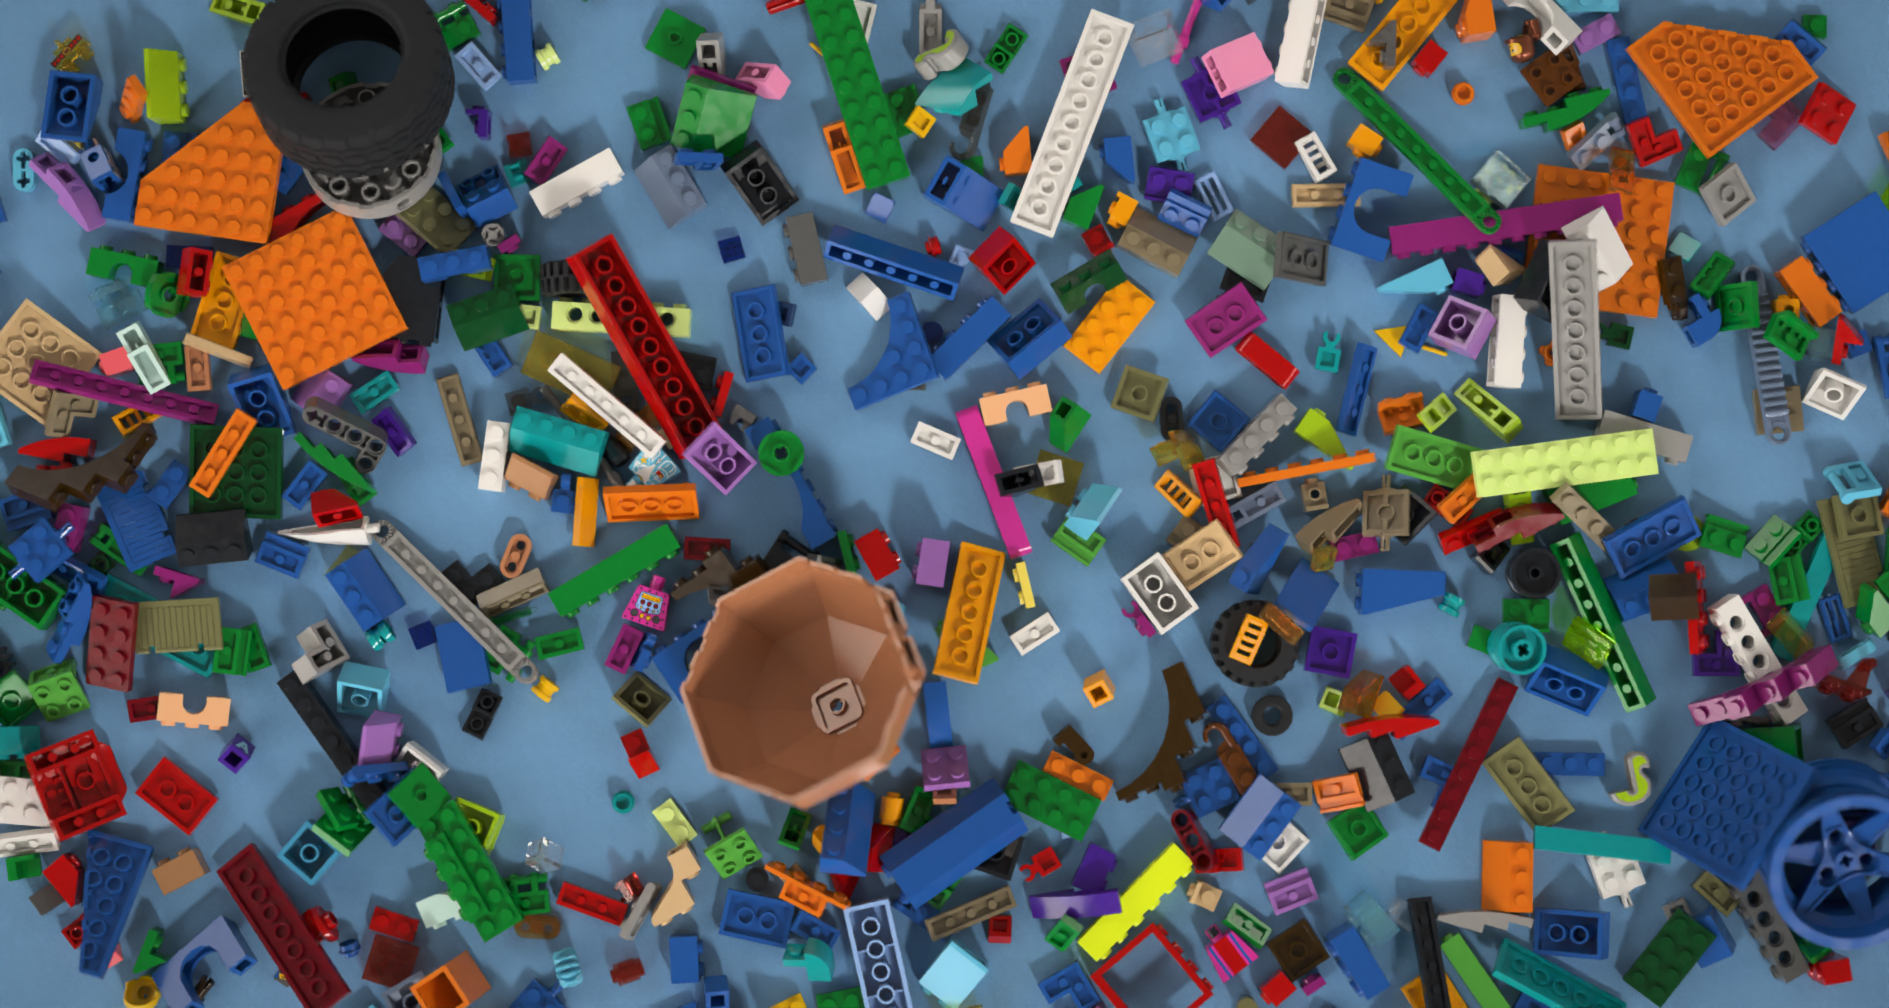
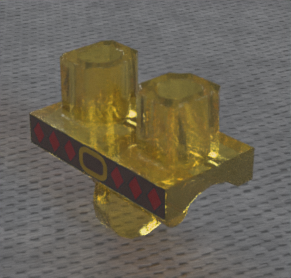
M79 34L73 40L67 37L63 42L56 38L54 43L58 48L53 54L57 57L52 61L51 65L58 71L78 73L80 68L74 63L78 56L88 61L95 53L89 46L90 42Z

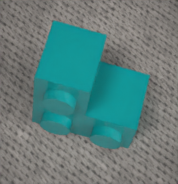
M39 725L0 726V760L9 759V755L16 754L17 758H24V755L40 749Z

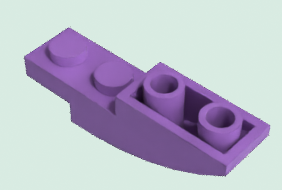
M49 152L30 159L29 167L59 195L57 202L87 232L106 224V219L102 217V210L91 191L66 161L59 163Z

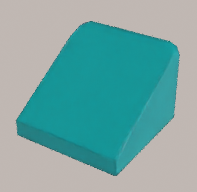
M1680 232L1667 248V251L1674 256L1681 255V260L1685 264L1691 260L1702 244Z

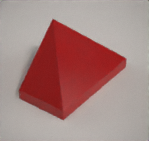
M829 873L835 890L845 894L848 897L847 899L850 900L860 876Z

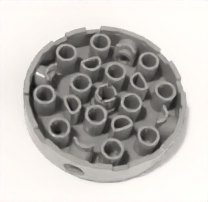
M360 82L351 84L331 93L318 105L326 107L357 105L378 95L389 83L365 84ZM438 133L429 145L424 144L425 149L413 159L406 158L405 164L392 170L384 168V173L368 177L365 173L362 174L361 178H343L340 174L338 177H330L319 174L317 171L313 172L304 167L302 168L314 192L330 208L354 218H384L408 209L429 191L441 167L442 143Z

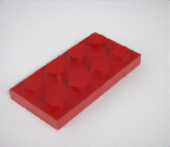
M1701 561L1685 562V573H1697L1699 619H1688L1689 653L1702 654L1706 653V648L1710 646L1709 635L1705 634V625H1708V612L1704 611V602H1707V590L1703 588L1702 579H1706L1705 565L1702 566Z

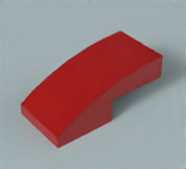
M1214 848L1218 856L1217 866L1204 872L1195 868V873L1243 871V848ZM1204 854L1201 861L1204 866H1208L1210 859Z

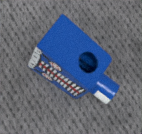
M95 138L89 139L87 143L83 144L86 151L81 153L80 156L92 183L105 194L119 190L126 182V179L112 153L101 144H98Z

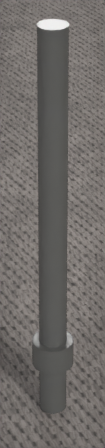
M547 385L540 389V392L562 419L575 422L560 411L562 403ZM603 456L600 467L608 476V481L612 485L627 486L621 479L623 476L620 472L614 470Z

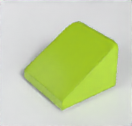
M1327 686L1318 707L1344 717L1352 696Z

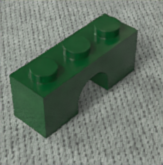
M1109 249L1060 277L1050 285L1066 313L1070 314L1087 304L1085 292L1090 286L1102 284L1108 292L1127 279L1119 262Z

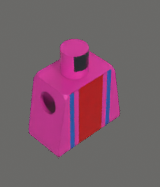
M1213 924L1204 931L1211 940V943L1204 948L1223 983L1258 958V955L1231 929L1222 933L1217 925Z

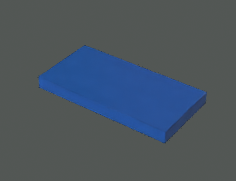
M776 284L732 292L731 297L746 383L791 375Z
M1680 495L1601 540L1618 577L1623 579L1700 537L1702 534L1686 498Z

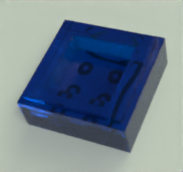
M740 235L718 241L724 264L746 258Z

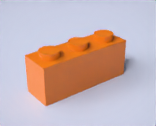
M1800 256L1775 272L1774 275L1788 295H1792V299H1800L1801 313L1813 329H1817L1843 311L1840 308L1839 300L1826 289V282L1813 271L1814 266L1810 260Z

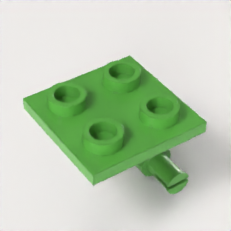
M729 810L718 817L715 815L710 822L701 826L705 835L716 828L719 832L721 840L703 851L723 879L764 857L744 827L726 836L722 825L733 819Z

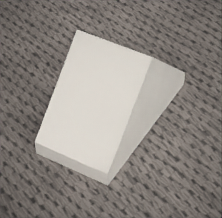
M863 272L846 287L876 321L890 310L887 297Z

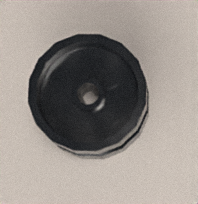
M1542 548L1522 549L1514 553L1507 561L1505 568V578L1510 589L1517 595L1525 598H1542L1553 593L1558 587L1562 576L1561 565L1556 556ZM1532 569H1534L1533 572L1536 574L1535 577L1531 575Z

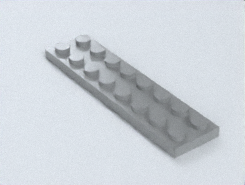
M1597 239L1549 240L1555 420L1602 419Z

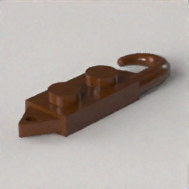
M1219 721L1210 722L1203 730L1204 742H1209L1208 733L1210 730H1219L1224 741L1217 748V756L1240 795H1243L1249 786L1252 785L1257 774L1227 726Z

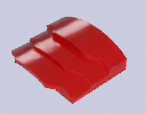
M93 729L24 755L35 791L58 842L127 815L122 801L128 788L121 775L111 746L97 741Z

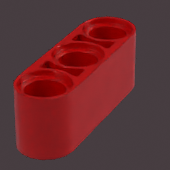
M1252 331L1247 333L1234 348L1242 357L1284 390L1289 387L1300 373L1294 365Z

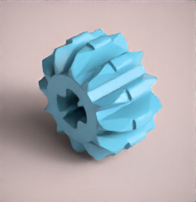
M570 947L554 952L553 962L560 985L566 988L582 983V971L575 949Z

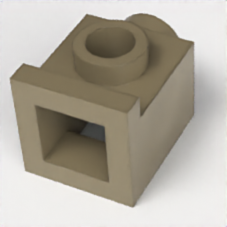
M1318 477L1304 480L1305 484L1299 485L1304 512L1329 508L1324 481L1319 482ZM1312 490H1317L1319 493L1316 499L1311 497Z

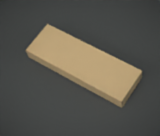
M1346 183L1292 184L1291 208L1338 207L1339 204L1343 205L1345 196L1342 193ZM1361 196L1357 199L1355 207L1361 206Z
M186 333L182 342L184 345L247 369L253 361L251 356L191 333Z

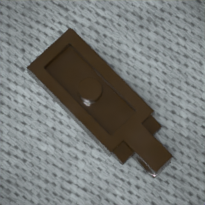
M1681 255L1659 259L1657 265L1664 305H1667L1671 311L1673 321L1687 319L1688 298Z

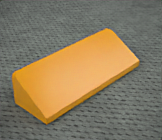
M577 477L572 546L595 547L599 479Z

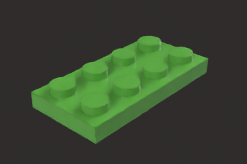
M1396 424L1383 468L1455 489L1473 473L1470 452L1483 451V449Z

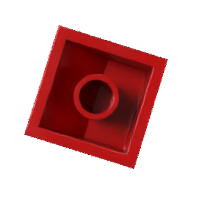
M1001 226L968 257L977 270L1004 296L1036 264L1015 237Z

